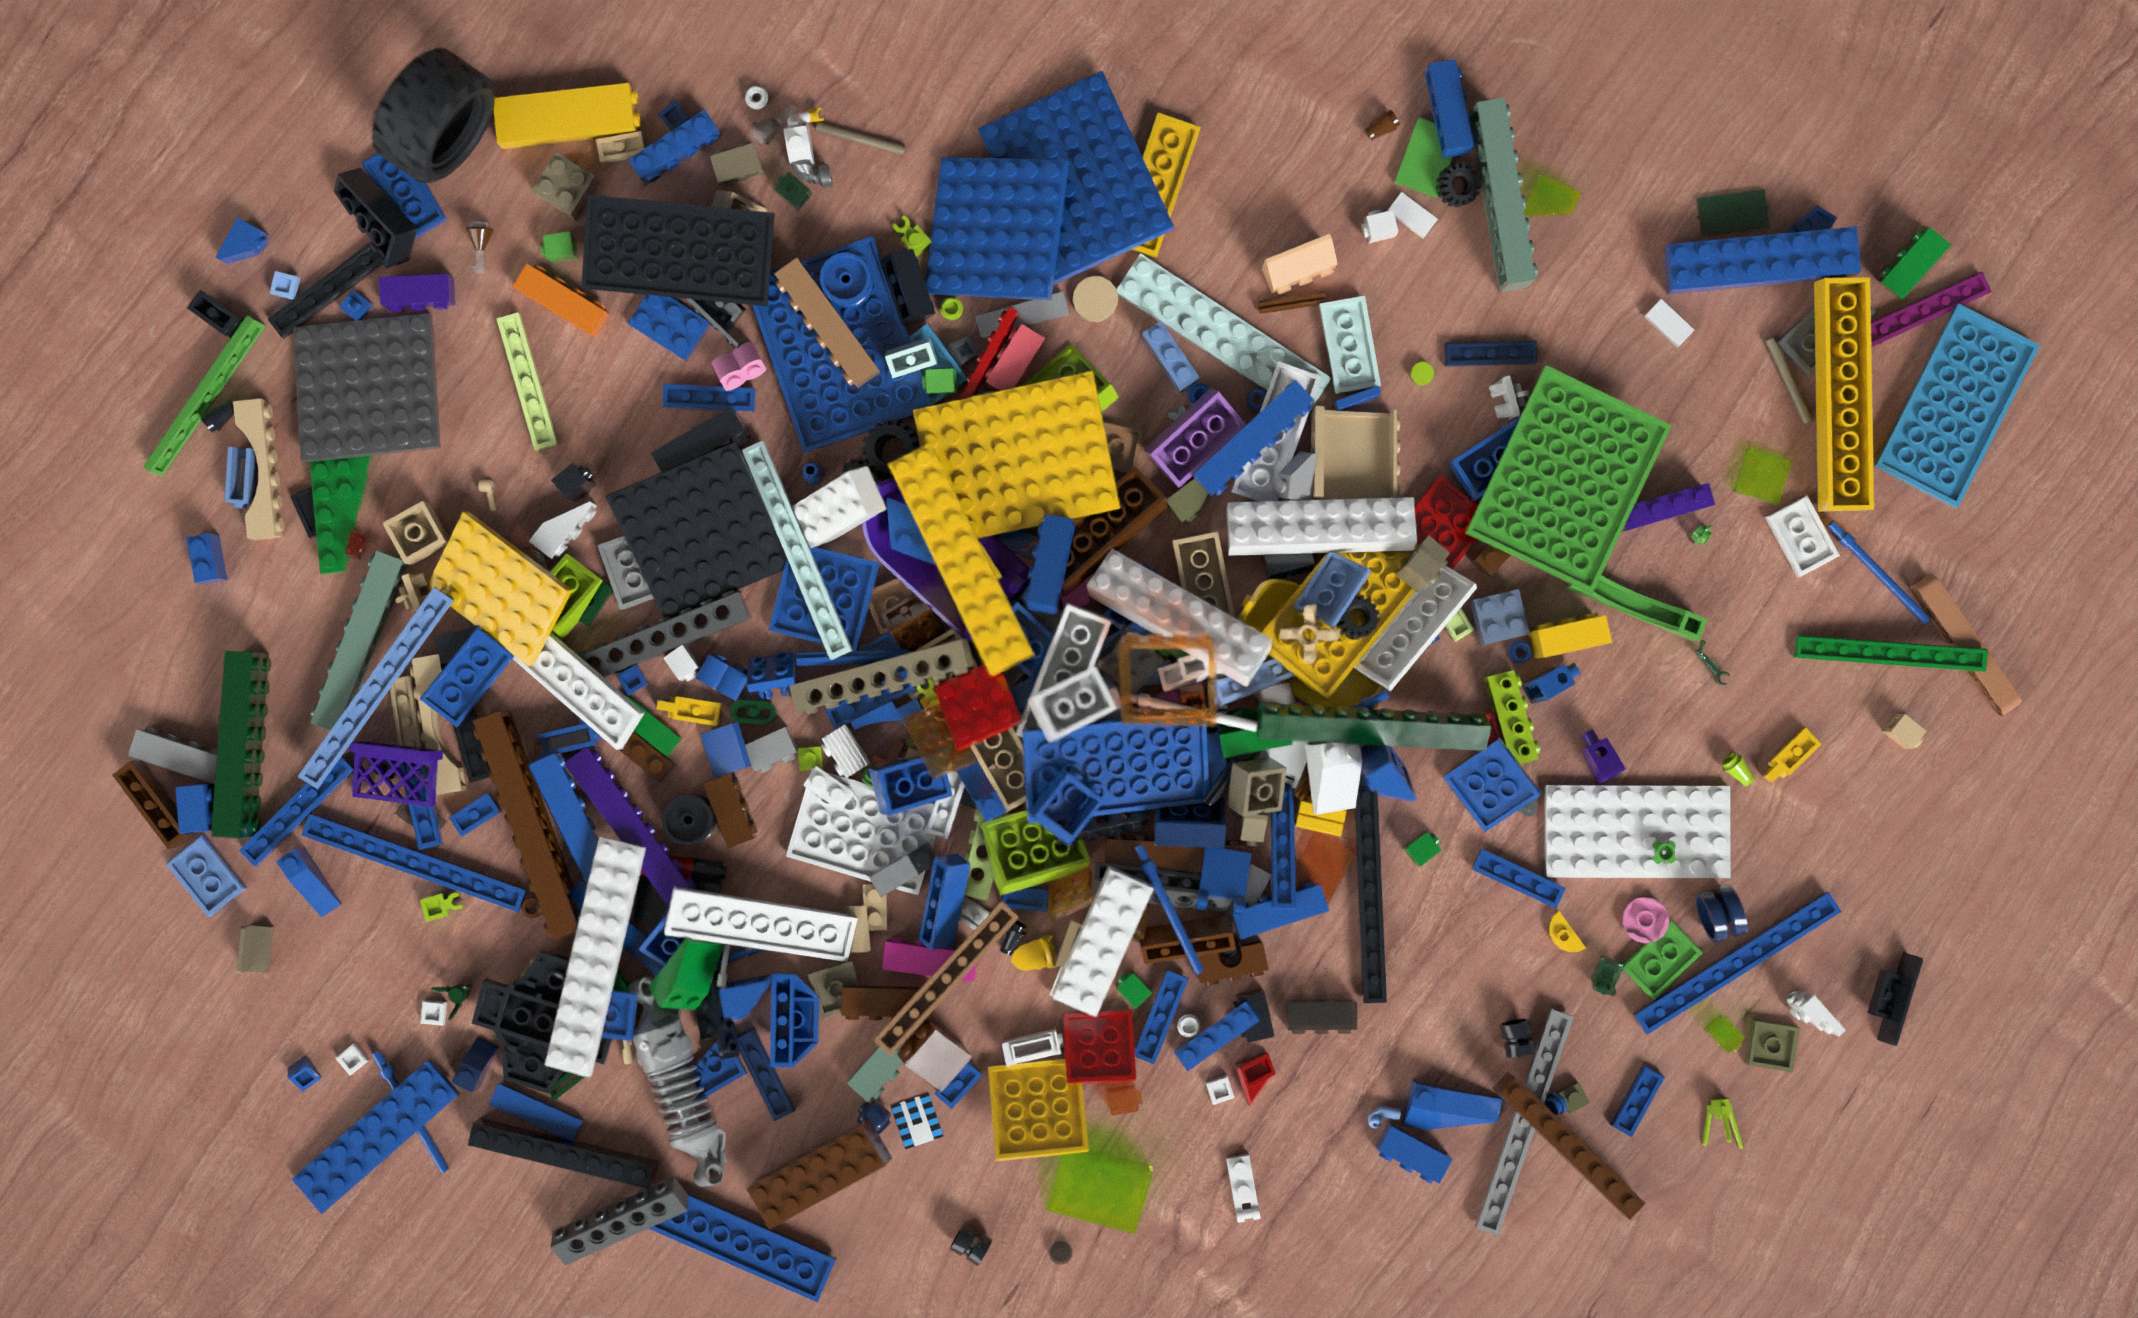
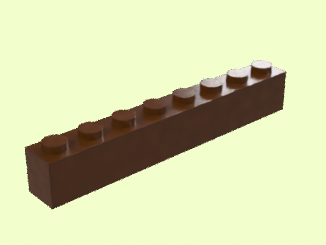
M1507 1072L1492 1088L1623 1216L1631 1220L1646 1204L1515 1076Z

